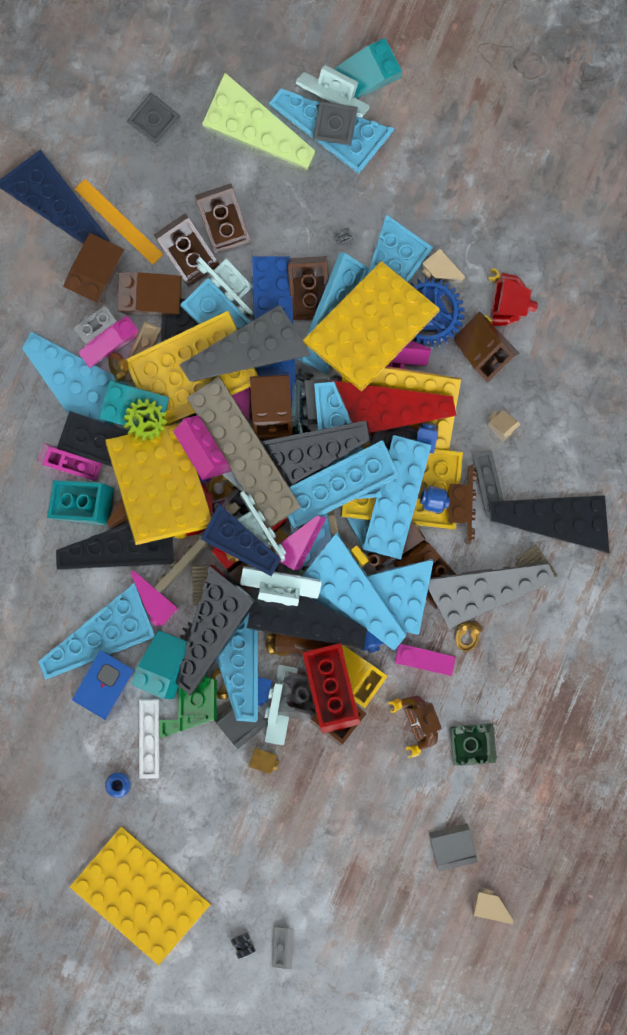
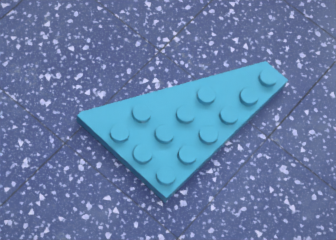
M31 332L22 349L67 414L69 411H73L113 425V422L100 419L99 416L109 381H116L114 379L115 376L95 365L89 368L82 358ZM123 380L120 381V383H124V384L130 385L129 383H127V382H125V381H123Z

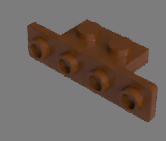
M469 465L467 468V484H449L448 523L466 524L465 544H471V540L475 539V528H472V521H475L476 510L472 509L473 501H476V490H473V482H476L477 471L474 470V465Z

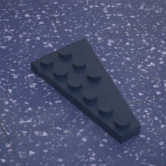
M41 149L0 179L1 190L83 245L89 233L110 241Z

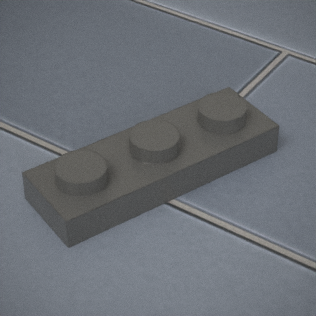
M492 450L472 454L485 511H489V502L504 501Z

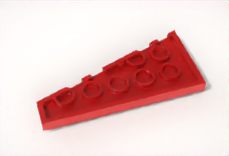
M329 380L330 382H335L352 423L368 421L370 433L457 416L453 396L370 385L361 392L352 383Z

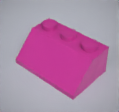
M199 415L185 418L173 431L202 480L232 471Z

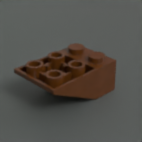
M478 312L453 339L473 368L487 383L495 379L520 354L481 312Z
M289 374L250 377L252 428L259 439H275L293 435Z
M425 540L404 553L401 559H397L393 563L397 568L433 559L431 578L441 577V575L449 574V576L457 575ZM428 589L426 600L434 609H437L438 607Z

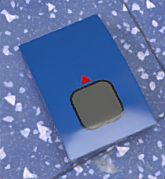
M100 650L72 701L106 720L135 669L105 651Z

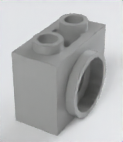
M104 306L83 317L78 325L74 327V330L83 343L88 345L117 321L107 307Z

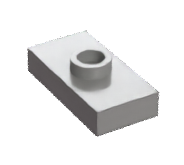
M274 927L272 967L292 969L293 928Z

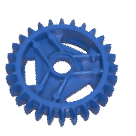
M425 277L424 283L417 279L418 285L416 286L411 282V286L440 308L439 313L422 329L438 331L437 335L424 336L417 334L411 341L416 340V343L420 344L421 342L424 346L430 344L431 349H433L434 343L441 347L442 340L448 344L447 337L454 339L453 332L459 333L457 326H463V323L459 320L465 319V316L460 314L465 311L464 307H459L463 305V300H458L460 294L454 295L455 287L449 290V282L443 286V280L440 279L436 283L434 277L431 282H428L427 277ZM441 297H448L454 309L453 312L448 313Z

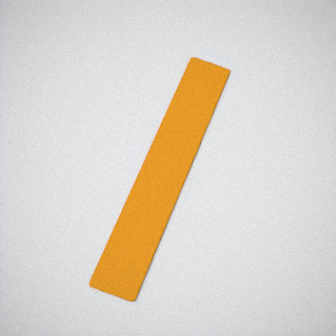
M86 179L75 188V191L152 265L163 256V253Z

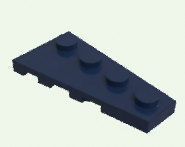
M218 505L201 540L272 577L281 558L253 535L223 506Z

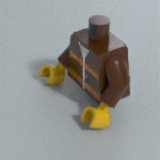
M417 695L401 700L396 698L388 703V705L393 704L395 709L390 711L391 713H395L402 709V707L404 708L418 745L415 744L405 748V751L412 750V755L409 758L419 756L421 751L436 745L438 733L442 730L432 703L425 702V700Z

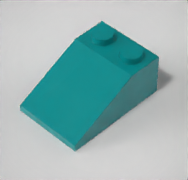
M386 38L365 47L333 68L358 82L354 95L356 99L402 77V70Z
M109 381L99 418L125 425L128 422L123 420L124 416L127 415L125 413L126 409L130 408L132 402L137 405L138 399L144 403L146 398L150 404L156 401L155 406H162L160 412L166 413L170 397L117 381ZM147 418L143 419L144 423L147 422Z
M53 480L47 518L108 526L106 523L110 518L114 488L103 483Z
M158 630L136 668L131 685L163 699H174L178 689L176 680L181 662L184 661L187 650L185 648L188 641Z

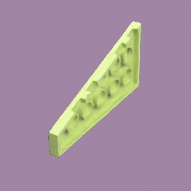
M224 73L202 125L308 170L315 150Z

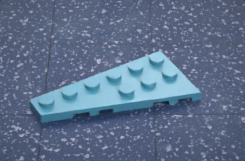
M280 89L269 102V106L313 139L320 102L312 101L301 95ZM357 116L351 146L315 141L357 174H360L391 136L395 128L386 127L375 121H369Z
M386 215L368 274L382 261L409 283L433 247Z
M335 382L315 383L318 430L351 424L352 421ZM361 446L360 448L354 450L353 452L326 466L322 470L364 450L363 447ZM380 487L356 499L384 496Z
M336 532L301 577L321 580L319 592L321 595L361 626L365 627L392 650H395L407 634L394 614L390 612L383 598L379 596L376 588L360 564L356 562L349 548L345 546L338 532Z
M135 582L38 661L45 680L94 662L100 650L112 655L155 637Z
M248 613L217 661L236 721L256 722L258 720V631L247 629Z

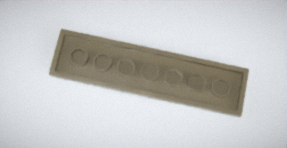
M218 376L187 398L196 414L200 416L242 488L247 495L250 494L253 498L255 509L257 511L260 510L265 518L264 523L267 528H272L302 507L221 377Z

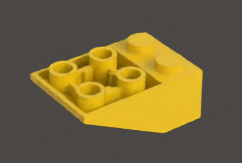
M342 646L355 702L365 709L388 676L347 647Z

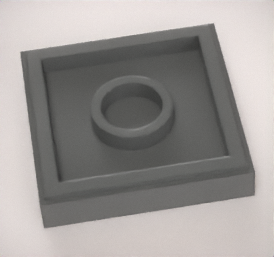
M150 93L127 120V123L157 146L181 116L153 93Z
M320 101L313 139L351 146L358 107Z

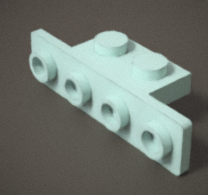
M326 65L321 69L319 79L303 72L296 80L295 84L331 103L358 107L357 116L363 117L369 110L370 106L354 98L358 82Z
M199 257L196 260L198 263L196 267L203 274L207 273L211 277L210 280L218 288L221 287L225 291L224 295L231 302L234 301L238 305L237 308L245 316L248 315L250 317L253 312L241 298L252 288V285L227 259L213 271Z
M244 491L240 492L241 498L250 512L237 520L268 548L272 546L277 556L281 558V562L285 561L284 555L286 552L281 544H276L273 539L276 537L270 527L266 528L264 525L265 518L260 510L256 512L253 507L255 504L250 494L246 495Z
M246 566L243 567L240 581L241 585L259 588L258 599L266 602L283 603L288 606H298L299 595L318 598L321 588V580L279 572H274L271 577L255 568Z
M279 665L275 686L270 687L268 699H272L271 707L267 706L265 718H268L265 742L284 745L289 721L287 716H278L285 672L298 673V668Z

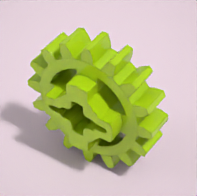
M147 398L144 403L138 399L137 405L132 402L130 408L126 409L125 413L127 415L124 416L123 420L128 422L125 423L124 428H130L128 434L134 433L135 440L139 436L142 442L147 437L149 441H152L153 435L158 438L160 436L159 432L164 431L165 428L162 425H165L167 420L162 418L165 417L166 413L160 412L162 406L156 407V401L150 404ZM144 418H147L146 423L143 422Z

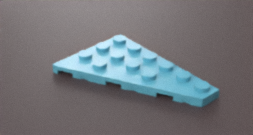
M433 559L367 575L379 596L385 601L390 612L394 614L407 633L417 635L420 633L434 562ZM320 593L318 598L308 597L355 621Z

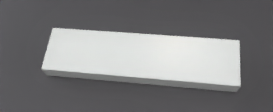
M159 699L139 700V778H160Z

